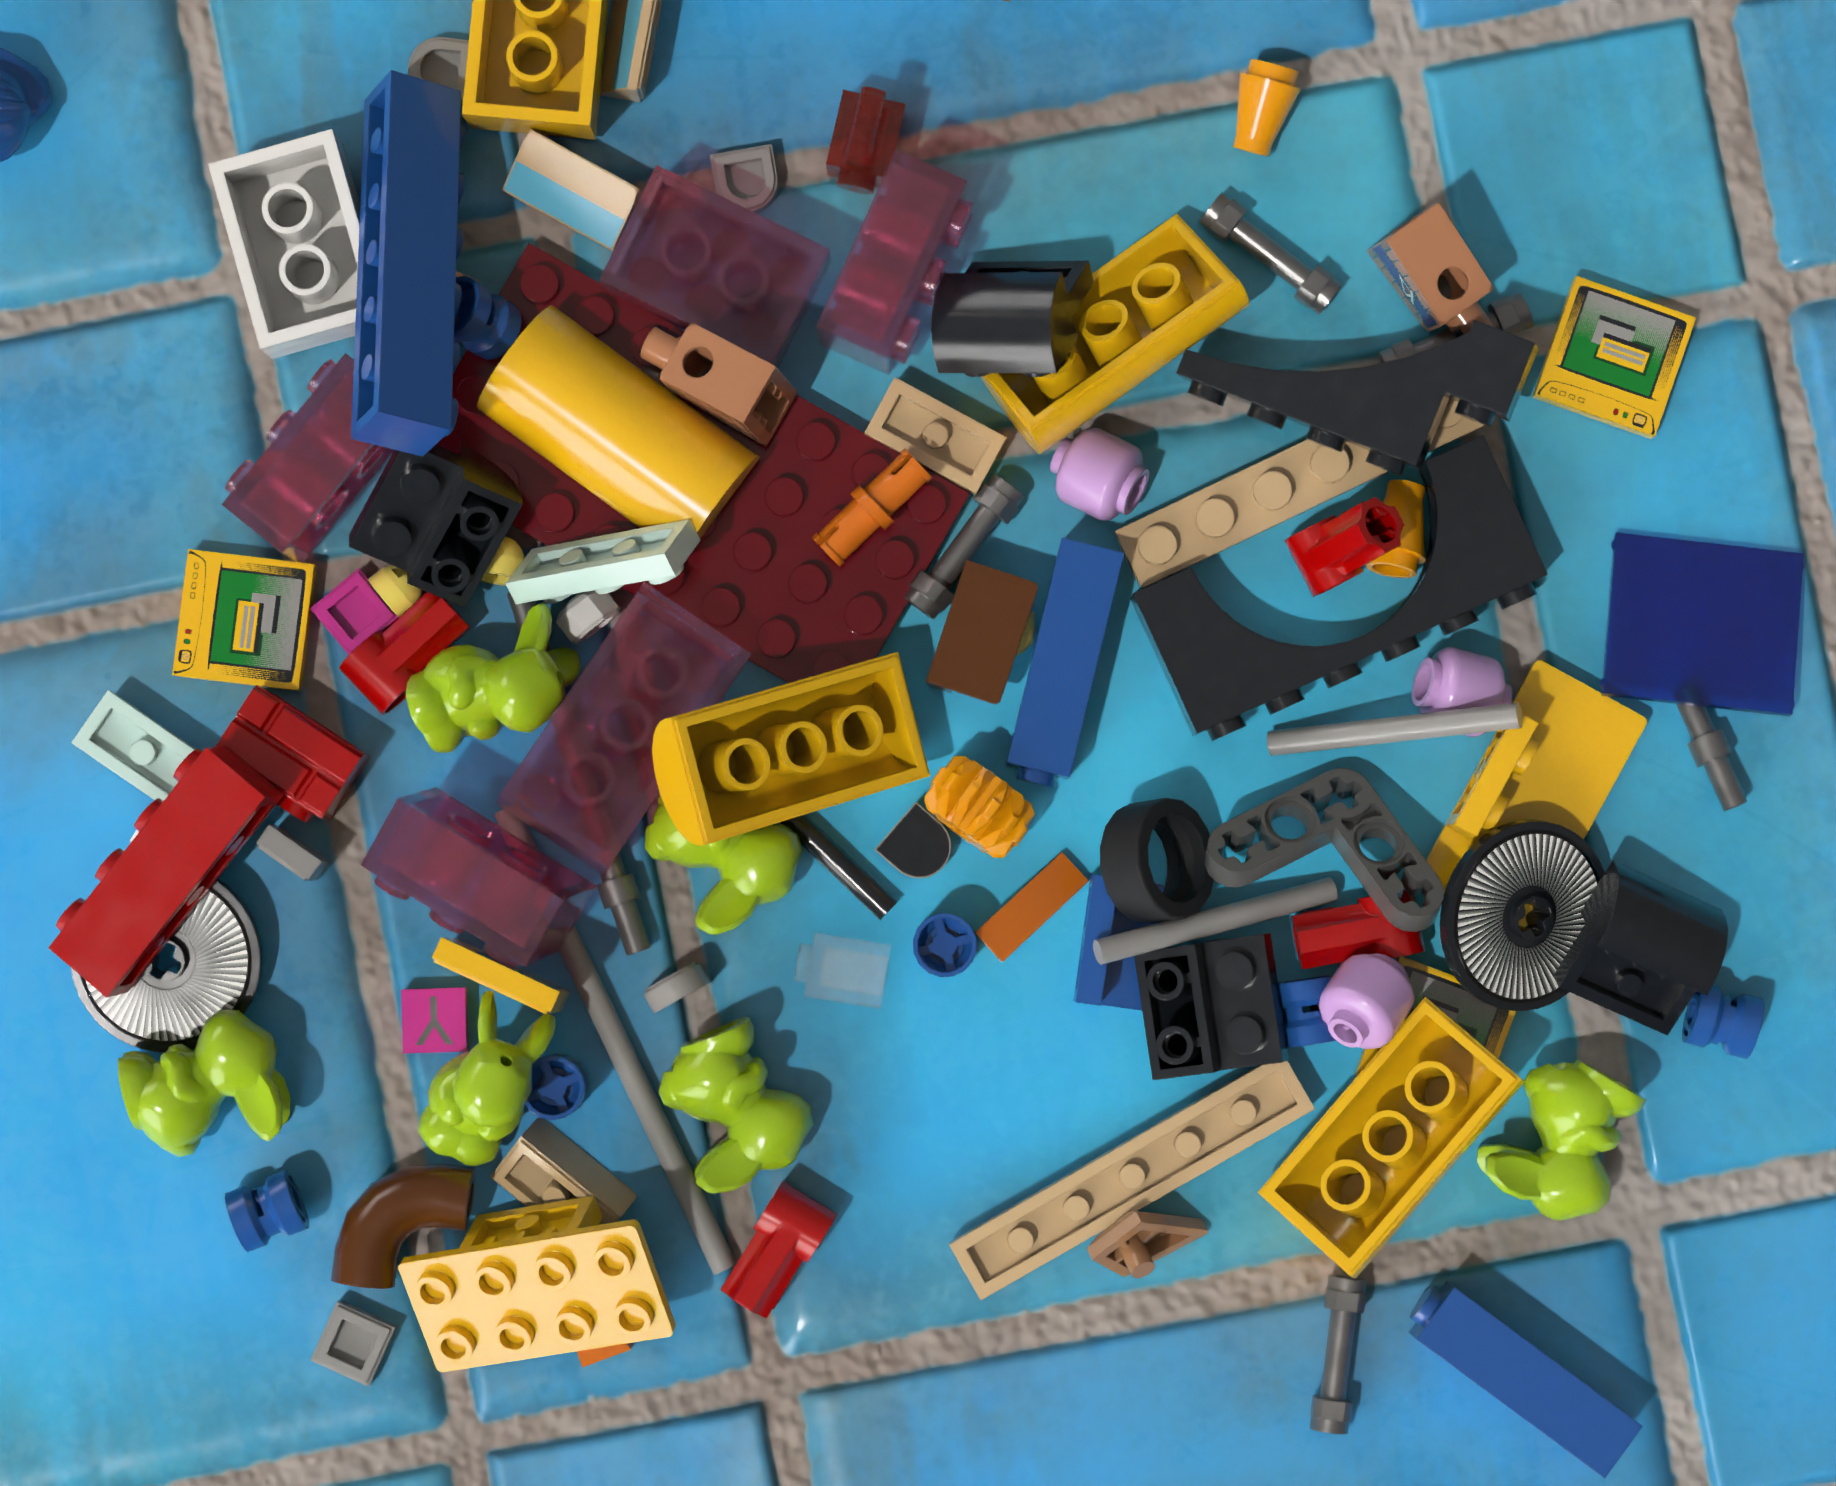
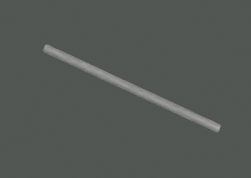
M514 804L495 813L496 821L713 1274L716 1275L736 1265L733 1254L701 1188L696 1184V1178L518 805Z

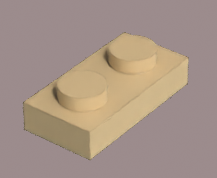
M894 377L864 432L865 435L898 453L905 448L921 466L974 495L977 494L1007 439V437L896 377Z

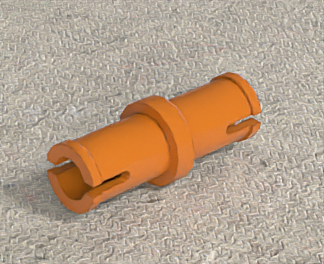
M904 448L900 455L866 488L863 489L858 485L850 493L854 499L818 534L815 533L812 536L813 540L820 545L837 565L841 566L845 563L844 560L880 526L886 530L894 522L890 516L926 481L929 482L933 477Z

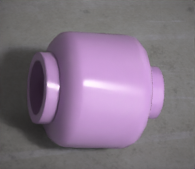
M1094 427L1085 429L1074 440L1068 437L1063 439L1057 447L1050 464V471L1057 474L1055 489L1058 498L1062 502L1104 521L1112 520L1120 513L1129 515L1141 500L1150 475L1149 470L1143 467L1144 459L1141 449L1115 435Z
M1446 647L1436 652L1432 658H1425L1416 671L1412 685V702L1416 707H1419L1420 713L1508 704L1512 701V688L1509 684H1505V673L1500 662L1489 656L1455 647ZM1486 732L1464 734V736L1478 737Z
M1379 953L1352 955L1341 963L1322 991L1318 1006L1322 1020L1328 1025L1331 1036L1337 1042L1351 1048L1374 1049L1382 1048L1394 1038L1411 1012L1415 996L1407 972L1396 960Z

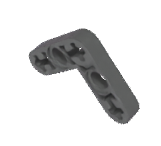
M1336 768L1329 770L1221 824L1212 831L1208 839L1205 852L1206 870L1217 883L1226 887L1248 885L1332 843L1385 918L1393 926L1411 932L1427 929L1435 922L1444 899V887L1439 877L1368 780L1360 773L1351 769ZM1332 793H1336L1341 799L1351 796L1354 799L1352 808L1348 809L1342 802L1329 806ZM1324 810L1322 820L1320 823L1319 816L1317 813ZM1280 816H1292L1303 823L1306 833L1300 838L1285 839L1273 831L1271 822ZM1257 832L1260 842L1253 845L1255 833ZM1372 837L1381 838L1392 846L1394 856L1389 860L1374 861L1362 853L1360 843ZM1229 846L1235 853L1248 848L1245 862L1240 863L1235 856L1224 859V848ZM1402 868H1405L1402 875V879L1400 881V879L1397 877V874L1401 871ZM1404 888L1412 897L1420 894L1425 897L1421 908L1414 901L1406 903L1401 901Z

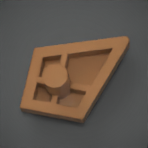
M1130 1210L1097 1235L1086 1249L1093 1261L1123 1277L1131 1274L1133 1278H1142L1154 1270V1261L1206 1235L1208 1229L1200 1218Z

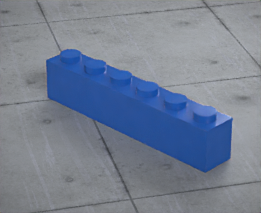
M391 70L364 100L351 439L423 457L444 436L451 434L458 417V402L455 398H452L453 374L460 357L459 342L454 340V319L459 310L462 297L461 286L456 283V261L463 245V231L457 227L458 204L461 201L465 187L464 174L459 172V150L463 145L467 126L466 120L460 117L461 90Z

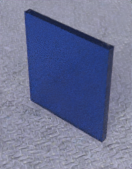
M1615 533L1614 540L1611 542L1613 552L1603 678L1600 681L1601 696L1790 717L1795 707L1794 687L1802 573L1805 568L1803 561L1804 553Z

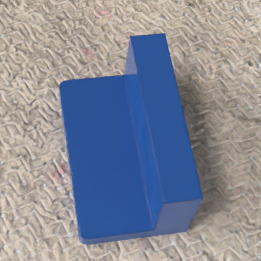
M1093 874L1090 877L1073 1001L1142 1011L1134 956L1100 965L1094 955L1093 941L1156 923L1134 922L1122 914L1107 894L1102 875ZM1156 884L1160 891L1163 893L1164 886L1161 884Z

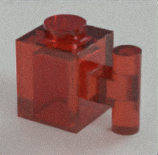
M862 87L860 93L843 90L826 161L827 175L837 177L836 185L842 189L861 194H873L875 186L889 189L905 122L906 104L886 100L887 93L883 90L872 87Z

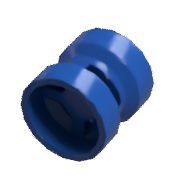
M467 276L456 277V283L461 286L462 297L459 310L454 319V340L459 343L462 342L468 351L483 359L499 358L509 350L520 333L522 322L520 310L506 298L497 294H491L486 286Z
M950 913L935 914L925 919L917 928L913 938V952L919 965L928 973L938 977H952L965 971L973 962L977 950L976 936L971 926L961 917Z
M1333 975L1278 983L1288 1048L1336 1041L1331 1036L1328 1025L1322 1020L1318 1006L1322 991ZM1310 1006L1311 1010L1303 1011L1302 1007Z
M1715 985L1712 986L1707 996L1696 991L1687 1005L1682 1028V1041L1699 1047H1705L1710 1043L1718 1045L1721 1042L1726 1054L1748 1059L1756 1045L1764 1014L1763 998L1741 993L1731 1000L1730 996L1724 995L1721 988Z
M556 1053L539 1058L532 1064V1091L525 1105L530 1112L543 1119L556 1120L567 1117L579 1109L588 1097L590 1083L587 1071L578 1060L570 1055Z
M287 1169L268 1176L264 1185L255 1189L243 1186L225 1193V1203L230 1221L239 1242L247 1252L267 1245L271 1236L282 1232L290 1236L309 1228V1218L303 1198L294 1178Z

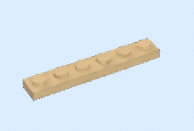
M1449 399L1428 453L1479 430L1485 425L1454 413L1458 402ZM1307 439L1114 531L1113 534L1124 553L1140 590L1374 480L1389 471L1365 462L1369 450L1345 442L1342 452H1338Z
M1288 1061L1256 1066L950 1241L949 1246L979 1299L983 1300L1107 1229L1130 1210L1138 1211L1306 1115L1315 1108Z

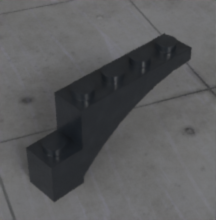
M1474 320L1468 333L1452 341L1409 357L1366 367L1328 371L1270 370L1229 363L1185 349L1176 374L1191 382L1187 393L1222 407L1226 397H1232L1250 404L1246 415L1250 418L1278 429H1282L1286 419L1309 427L1306 439L1338 452H1342L1345 442L1369 450L1365 462L1397 475H1402L1405 465L1421 470L1449 399L1458 402L1454 413L1472 421L1491 426L1496 416L1510 422L1539 349L1535 342Z

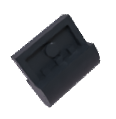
M1089 260L972 262L965 273H944L935 293L931 321L932 346L938 373H964L970 377H981L991 373H1023L1028 377H1041L1050 373H1057L1078 340L1073 316L1094 284Z
M435 445L423 457L394 450L349 533V547L407 571V584L466 608L523 505L522 495L514 481L502 469L484 456L463 445L458 454Z
M1613 860L1580 913L1586 924L1555 972L1554 978L1559 988L1668 1036L1695 992L1697 991L1707 996L1711 990L1726 952L1728 940L1727 920L1720 908Z
M1271 933L1170 946L1134 956L1152 1080L1207 1074L1227 1069L1289 1061Z

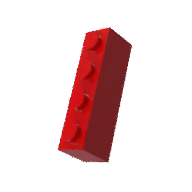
M227 746L206 747L203 751L197 748L181 762L173 775L178 781L177 785L164 801L158 798L146 807L134 824V828L139 833L125 851L118 848L104 860L95 874V878L100 881L86 900L79 898L63 912L56 923V928L61 932L48 948L106 998L129 992L284 795Z

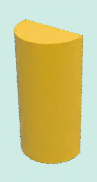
M1178 214L1172 216L1092 273L1094 284L1073 316L1078 340L1057 373H1050L1041 377H1028L1023 373H991L980 377L1011 423L1038 454H1042L1184 353L1185 349L1191 348L1250 305L1243 284Z
M553 305L548 306L539 313L515 340L493 371L477 403L478 410L639 528L690 519L699 538H701L760 458Z
M898 652L665 718L658 723L653 736V766L664 806L682 836L692 844L699 846L930 776Z
M1425 997L1403 1022L1394 1038L1377 1052L1258 1193L1349 1276L1356 1279L1525 1081L1456 1021Z

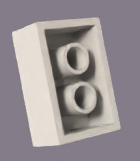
M333 129L209 163L208 166L259 348L271 359L355 336L360 202L344 145Z

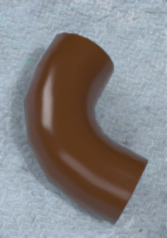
M449 1164L405 1166L371 1183L346 1212L335 1245L331 1281L362 1288L395 1287L398 1256L403 1242L410 1234L422 1228L433 1227L467 1231L474 1198L475 1168Z

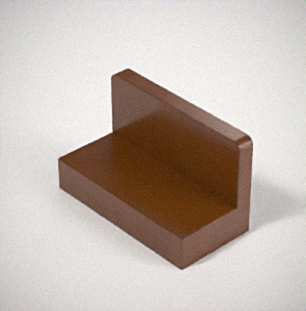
M966 560L926 679L927 685L949 693L954 691L990 704H999L1038 591L1037 584L1033 581Z

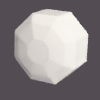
M595 590L582 592L566 603L559 612L556 623L571 643L578 645L612 621L620 613L618 611L620 607L609 593L598 594Z

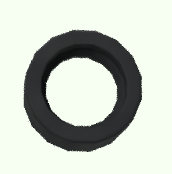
M1161 798L1130 803L1116 810L1106 824L1100 845L1101 874L1107 894L1117 909L1132 921L1158 923L1186 919L1199 912L1209 898L1214 879L1208 874L1205 867V852L1210 834L1198 812L1182 800ZM1153 829L1162 841L1167 857V879L1163 893L1154 882L1149 866L1148 845Z

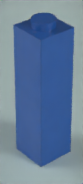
M1062 538L1060 541L1006 761L1007 765L1019 767L1016 776L1018 780L1053 788L1056 777L1070 778L1124 557L1123 552Z
M1447 1281L1439 1291L1430 1287L1413 1308L1410 1318L1416 1323L1409 1333L1415 1339L1603 1478H1606L1643 1427Z

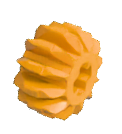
M954 756L945 767H941L932 779L931 787L924 796L927 810L935 815L937 820L962 837L967 843L972 844L981 852L987 853L993 858H1004L1013 847L1018 846L1026 835L1027 827L1035 815L1031 803L1025 800L1022 794L1014 790L991 770H987L978 762L972 761L966 756Z

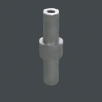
M1696 685L1673 694L1672 697L1692 739L1687 746L1697 768L1704 766L1723 811L1734 809L1748 802L1728 759V755L1733 753L1723 729L1715 730Z

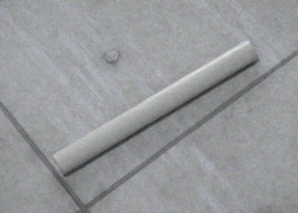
M1517 702L1272 730L1267 733V746L1270 755L1277 756L1518 729L1523 726V714L1521 705Z
M1327 877L1200 911L1186 919L1163 921L1103 937L1093 941L1094 955L1097 962L1103 965L1333 903L1338 898L1337 888L1333 879Z

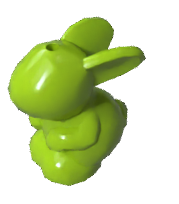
M544 603L535 604L528 611L514 652L499 659L489 650L470 644L453 645L441 650L429 661L423 671L410 677L406 688V699L410 715L415 726L423 733L430 748L435 752H453L461 744L464 736H473L479 740H489L499 734L504 725L509 730L531 733L542 726L561 705L565 687L572 684L581 670V662L578 653L570 648L561 647L545 652L551 635L552 616L550 609Z
M661 796L657 798L658 805L654 813L653 822L646 827L644 848L651 858L660 861H672L690 868L718 869L721 877L700 902L695 915V925L698 929L712 935L733 930L752 915L757 905L778 901L792 890L796 868L803 852L796 832L783 824H772L699 846L692 844L682 836L672 822Z
M489 990L481 997L478 1016V1044L471 1051L461 1053L439 1069L431 1081L428 1090V1105L420 1116L418 1132L428 1148L436 1154L453 1157L468 1166H478L493 1161L498 1154L503 1137L510 1134L519 1125L524 1115L525 1103L532 1091V1064L545 1052L555 1031V1017L550 1014H543L525 1030L514 1045L498 1039V1013L494 992Z
M220 1009L206 1019L195 1051L183 1044H174L168 1047L167 1051L161 1055L160 1060L157 1062L148 1053L139 1051L123 1053V1056L118 1058V1078L131 1123L136 1130H143L150 1140L157 1143L160 1148L178 1157L190 1155L195 1152L201 1138L214 1124L220 1106L225 1097L228 1096L235 1097L248 1126L261 1139L270 1141L280 1133L282 1126L287 1123L290 1115V1093L284 1077L275 1069L277 1047L271 1033L252 1022L239 1010Z
M749 1016L720 1025L681 1044L680 1052L673 1061L672 1067L663 1073L658 1092L665 1106L682 1110L697 1120L721 1124L727 1128L728 1136L705 1152L694 1168L696 1184L708 1193L715 1194L733 1191L750 1182L759 1170L781 1169L790 1165L797 1159L803 1142L814 1125L812 1106L799 1094L766 1089L764 1083L768 1076L767 1067L761 1058L752 1057L748 1052L754 1043V1026Z
M1579 1059L1575 1063L1567 1062L1554 1065L1548 1063L1529 1071L1524 1079V1087L1529 1098L1531 1118L1541 1137L1543 1146L1536 1152L1506 1143L1483 1144L1477 1149V1163L1480 1169L1501 1191L1521 1200H1530L1541 1214L1550 1219L1561 1221L1582 1215L1597 1214L1610 1201L1612 1188L1611 1180L1598 1153L1616 1148L1621 1138L1619 1130L1614 1128L1617 1118H1627L1638 1113L1643 1108L1646 1099L1621 1082Z

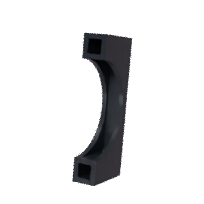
M1484 435L1425 461L1421 470H1418L1426 488L1425 492L1430 517L1429 540L1425 562L1414 587L1398 610L1383 624L1363 636L1350 641L1323 646H1300L1266 638L1244 627L1224 612L1201 585L1192 567L1132 594L1130 600L1192 736L1207 730L1211 741L1219 739L1247 726L1242 716L1245 712L1265 704L1269 714H1274L1304 700L1305 698L1300 688L1323 678L1329 689L1362 674L1363 672L1358 663L1362 659L1381 651L1385 662L1391 661L1421 647L1416 637L1417 634L1439 625L1443 635L1446 636L1479 621L1474 609L1497 599L1503 610L1537 594L1532 582L1548 574Z

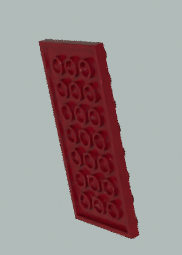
M528 243L499 293L500 296L514 303L520 310L522 322L519 335L539 313L548 306L553 305L672 392L660 380L662 369L642 359L640 356L641 349L648 334L658 324L680 336L685 331ZM466 350L453 374L452 398H455L458 402L457 421L451 434L444 436L436 445L458 454L463 445L493 462L514 481L522 495L523 505L511 526L546 546L639 529L634 523L478 410L477 403L479 397L505 354L497 359L486 360ZM798 395L795 396L767 447L687 403L760 458L702 535L700 542L685 561L684 569L678 576L661 584L654 585L650 584L649 581L626 584L621 588L787 683L878 657L909 603L904 596L911 588L909 586L910 582L919 570L926 573L969 498L970 493L923 467L933 478L929 482L926 481L890 516L894 522L886 530L880 526L844 560V564L839 566L813 540L812 536L815 533L818 534L854 499L850 493L858 485L863 489L866 488L900 453L865 435L860 430Z

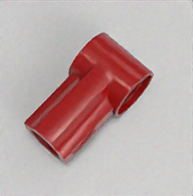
M1374 497L1342 512L1338 517L1332 515L1287 538L1285 543L1312 596L1315 597L1363 573L1364 569L1362 566L1401 546L1400 534L1405 525L1395 506L1386 505L1377 497Z
M426 592L384 632L382 630L375 632L355 648L339 666V670L383 716L406 699L407 682L410 677L423 671L435 655L441 650L453 646L471 627L445 599Z
M1403 890L1401 896L1403 903L1408 901L1416 902L1415 896L1412 897L1406 890ZM1370 896L1357 898V904L1335 908L1327 907L1291 916L1293 938L1301 969L1344 962L1352 955L1379 953L1390 958L1425 952L1422 931H1404L1393 926Z
M783 1180L753 1227V1230L756 1231L755 1235L720 1290L744 1308L767 1319L772 1309H775L787 1290L792 1277L802 1261L808 1263L837 1214Z

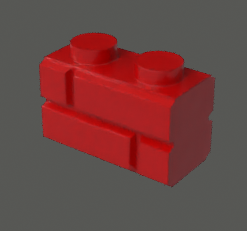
M259 685L252 689L237 712V716L231 721L216 746H227L281 791L284 795L277 805L305 823H309L314 814L321 819L330 820L371 757L273 692Z

